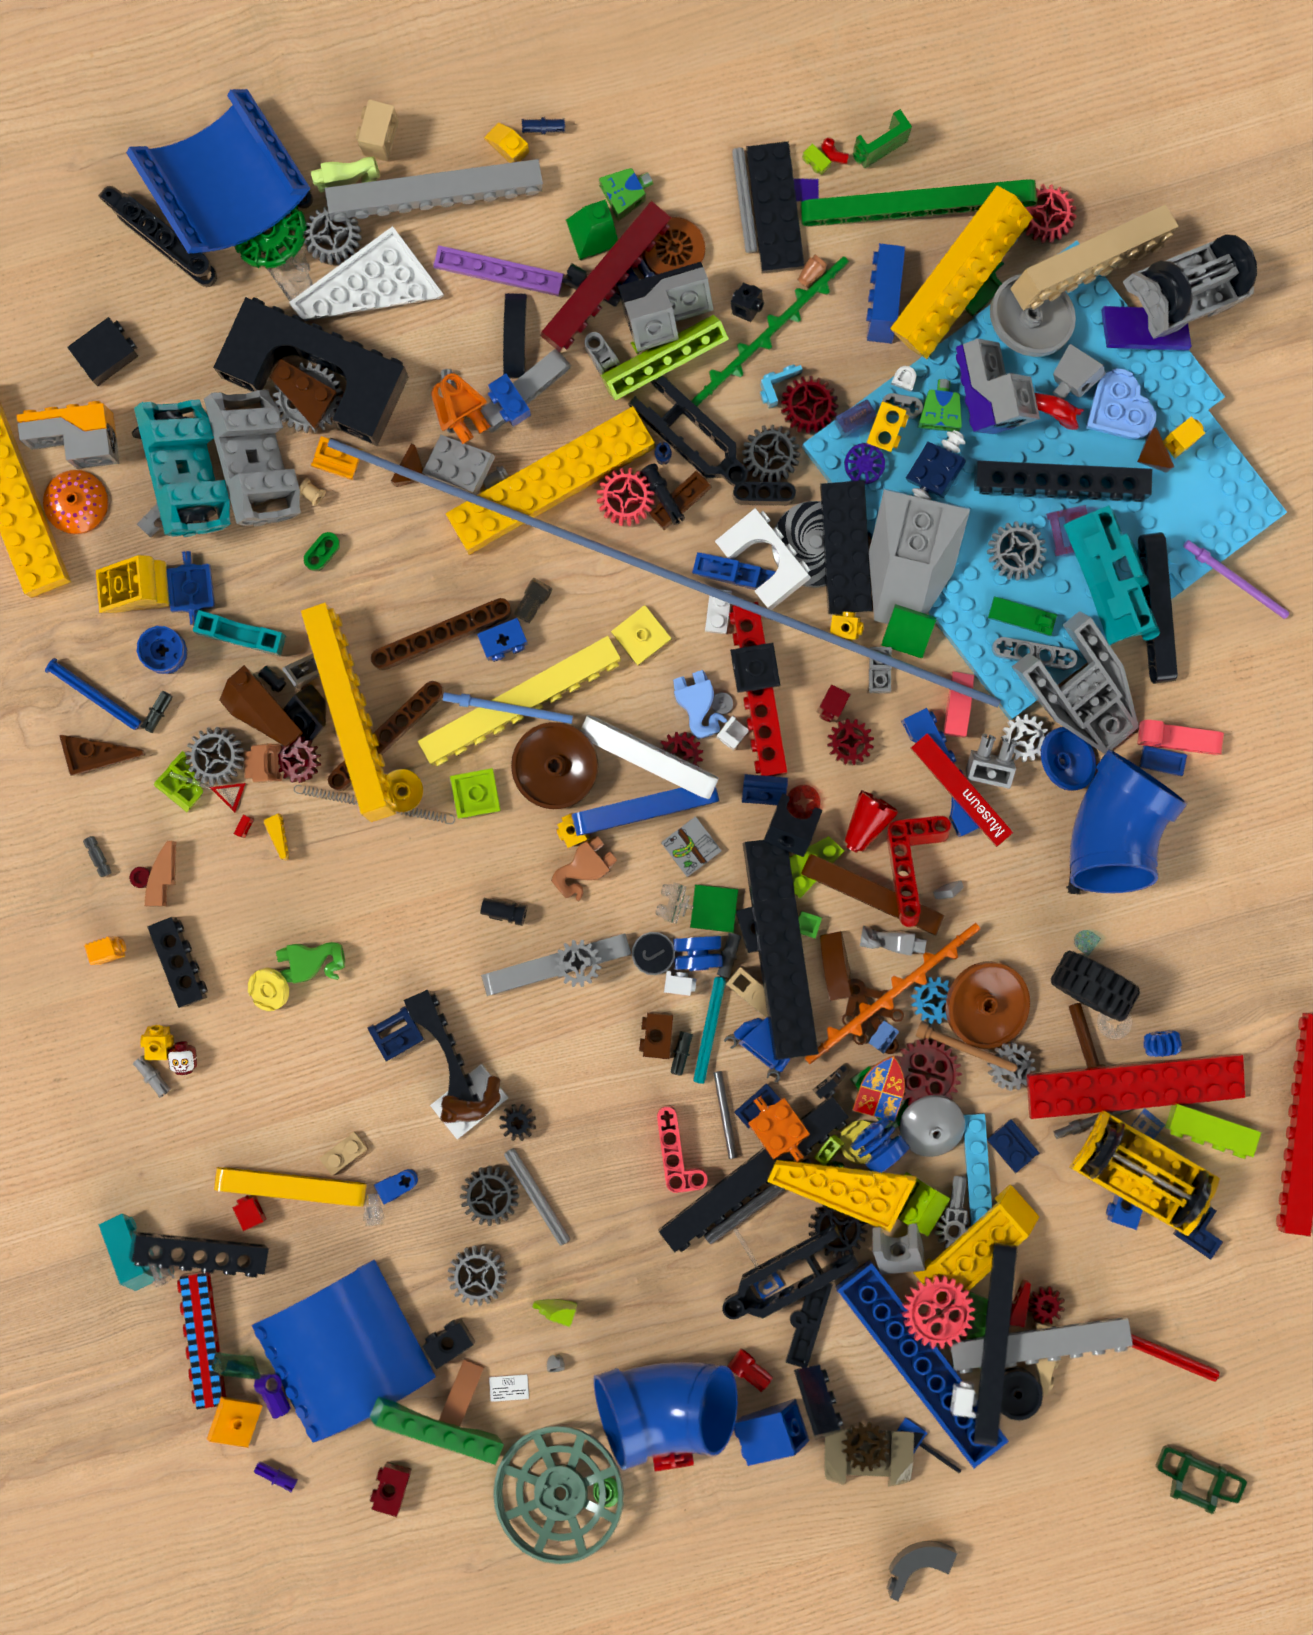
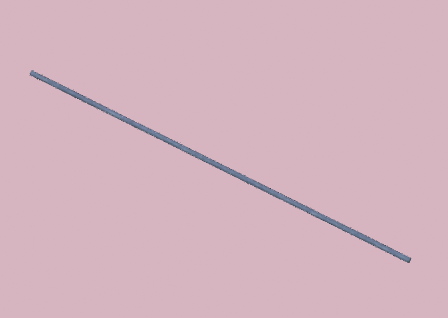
M330 439L328 442V447L927 681L997 708L1001 700L370 453L334 439Z

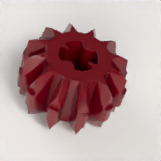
M1040 1286L1039 1294L1035 1291L1031 1292L1035 1298H1029V1303L1033 1305L1028 1307V1311L1034 1312L1032 1315L1034 1320L1040 1317L1041 1324H1044L1046 1319L1050 1324H1053V1316L1057 1319L1061 1318L1057 1312L1065 1311L1064 1307L1059 1306L1065 1300L1058 1298L1060 1296L1058 1290L1053 1292L1052 1287L1048 1286L1045 1292L1044 1288ZM1047 1300L1051 1305H1048L1049 1308L1045 1310L1041 1305H1044L1043 1302Z

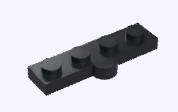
M831 1282L806 1295L801 1310H795L791 1313L790 1323L795 1328L785 1360L786 1363L801 1368L808 1367L833 1285Z

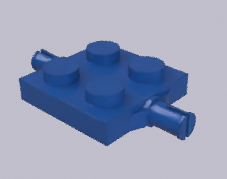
M191 551L182 552L184 565L167 569L170 610L172 613L188 612L190 625H194L198 610L215 608L211 565L192 564Z

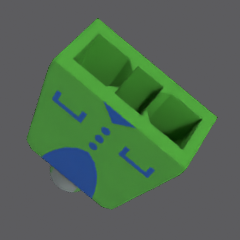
M632 168L599 178V186L618 221L645 202L646 194L643 189L653 185L648 172L637 177Z
M939 379L937 390L928 391L918 428L949 432L953 430L960 431L962 426L960 394L958 392H950V380Z

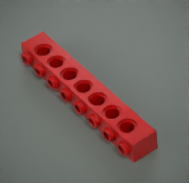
M735 605L732 606V612H729L730 624L735 625L736 633H732L734 646L743 648L747 643H753L754 645L766 644L761 615ZM743 622H749L752 624L753 629L750 632H744L740 625ZM773 688L763 689V694L760 696H755L752 691L746 692L747 697H743L745 710L749 709L750 718H747L748 730L753 731L754 739L750 740L752 753H757L758 761H754L756 774L760 773L762 776L787 774ZM763 706L767 710V715L765 717H758L755 714V709ZM763 727L768 728L771 732L770 737L767 739L761 738L759 736V729ZM771 749L774 752V758L771 760L764 759L762 751Z

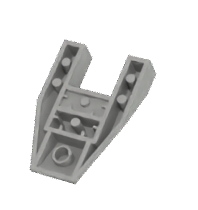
M1079 611L1064 623L1063 627L1089 665L1061 688L1055 683L1042 662L1030 653L1014 664L1012 668L1054 721L1105 754L1108 749L1112 750L1138 729L1139 725L1123 664L1111 646L1108 645V642L1092 618Z

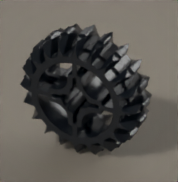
M823 1204L824 1209L822 1211L816 1207L815 1211L819 1215H810V1218L815 1220V1223H808V1227L815 1228V1230L810 1231L809 1236L820 1232L821 1222L826 1215L830 1221L829 1227L834 1225L832 1219L838 1225H843L841 1232L844 1237H838L843 1245L826 1244L824 1247L826 1248L825 1256H828L833 1251V1258H837L838 1252H841V1256L844 1257L846 1256L845 1250H848L850 1254H854L851 1247L861 1248L857 1241L865 1242L866 1240L863 1236H860L861 1233L866 1234L868 1232L867 1229L861 1228V1226L867 1224L866 1222L852 1216L842 1220L837 1219L833 1214V1211L837 1210ZM855 1222V1233L849 1241L846 1231Z

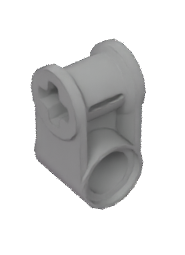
M591 332L586 336L585 350L600 375L604 374L605 371L614 365H620L617 356L600 333ZM591 340H598L600 346L598 348H591L588 343Z

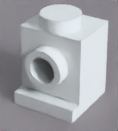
M667 971L664 993L690 996L691 991L695 992L697 979L688 978V973L675 972V976H672L671 971Z
M960 1381V1384L954 1383L950 1408L953 1415L976 1417V1413L972 1409V1406L976 1407L977 1393H974L975 1390L973 1389L974 1383Z

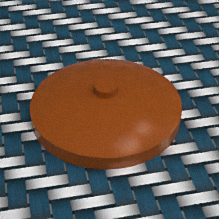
M993 961L976 963L962 971L953 981L946 998V1017L954 1034L965 1043L981 1049L1000 1047L1003 1043L1006 1044L1014 1039L1027 1021L1030 1010L1028 987L1020 974L1007 965Z

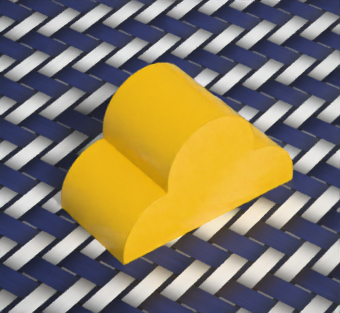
M137 555L96 570L99 613L149 610L170 606L165 561L154 560L152 556Z

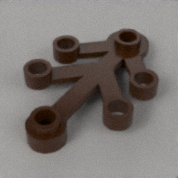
M851 979L852 987L857 985L859 992L852 997H848L846 1011L842 1016V1023L846 1025L844 1019L848 1015L852 1017V1020L855 1018L853 1014L857 1002L870 1005L865 996L879 999L888 990L878 991L866 988L864 982L860 979ZM881 1008L861 1024L864 1040L857 1042V1035H854V1042L858 1045H863L867 1041L865 1033L868 1020L875 1031H877L881 1024L877 1015L900 1022L904 1018L903 1011L900 1009L888 1010ZM895 1011H899L901 1017L897 1020L893 1017ZM896 1039L892 1041L894 1043L893 1049H887L885 1053L894 1054L898 1050L899 1044Z

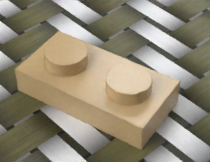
M353 1132L319 1159L333 1176L368 1148L358 1134Z

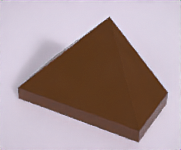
M1155 427L1147 434L1137 462L1167 473L1175 466L1157 427Z
M411 443L400 466L423 474L418 450ZM397 473L391 479L392 484L396 487L416 482Z

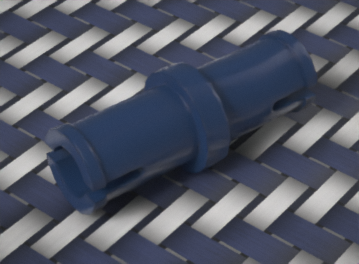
M541 117V119H522V133L541 132V135H546V132L565 133V118L545 119V117Z
M663 442V445L659 443L655 450V458L660 465H663V463L665 465L668 464L672 456L670 446L666 442Z

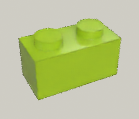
M813 143L803 152V161L806 164H810L815 173L822 175L831 166V161Z
M833 1135L816 1154L815 1158L822 1165L826 1166L845 1143L836 1135Z

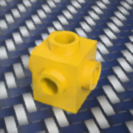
M843 611L842 615H832L830 633L853 641L859 639V635L863 634L864 623L861 622V617H855V612ZM846 624L850 627L849 631L846 629Z
M571 814L561 817L563 822L557 824V834L561 841H565L567 848L591 838L589 834L577 836L576 831L573 832L571 830V826L574 827Z
M162 1025L147 1027L145 1034H142L140 1039V1045L144 1048L145 1060L168 1059V1050L173 1048L174 1036L170 1035V1027Z

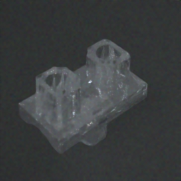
M673 883V885L663 884L661 895L670 898L668 906L663 904L657 906L656 915L664 918V921L677 924L679 916L685 917L687 909L693 910L694 906L688 904L690 896L685 895L687 886Z

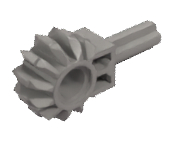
M963 1176L953 1177L950 1207H945L944 1215H941L944 1223L937 1222L935 1224L941 1228V1230L934 1231L935 1235H942L938 1242H945V1248L953 1244L971 1227L965 1226L968 1224L969 1219L967 1218L968 1211L963 1209L966 1178ZM952 1225H957L959 1228L958 1234L955 1236L948 1234V1229Z

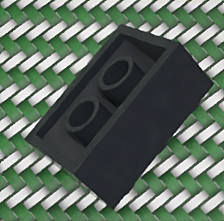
M820 1364L795 1369L794 1373L815 1440L841 1432L839 1426H843L840 1412L835 1413L833 1408L836 1400L833 1390L828 1392L826 1383L830 1382L826 1369L821 1370Z

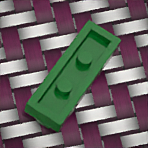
M994 596L987 618L1051 636L1057 615Z

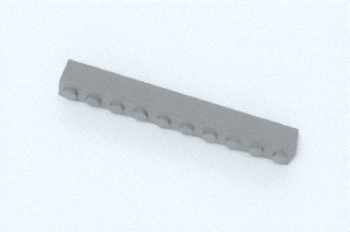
M539 159L328 187L325 188V195L330 220L342 222L351 217L364 219L373 214L386 216L390 212L395 211L407 213L417 208L429 210L433 206L450 207L454 203L461 202L463 204H472L476 200L483 199L484 201H493L498 197L510 199L520 194L532 196L542 192L543 182Z

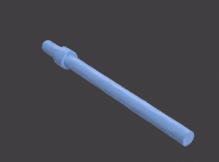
M444 692L443 701L458 703L462 707L474 706L572 724L573 715L474 698L464 693L457 695Z

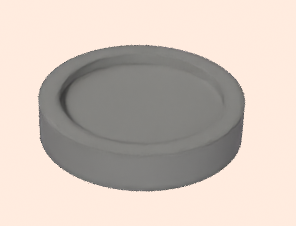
M723 692L716 694L712 702L713 710L720 714H727L731 711L733 707L732 697Z

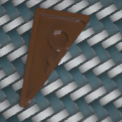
M59 735L70 776L145 756L144 750Z

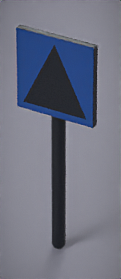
M905 1417L897 1431L914 1432L913 1454L920 1446L957 1473H961V1469L922 1443L927 1432Z

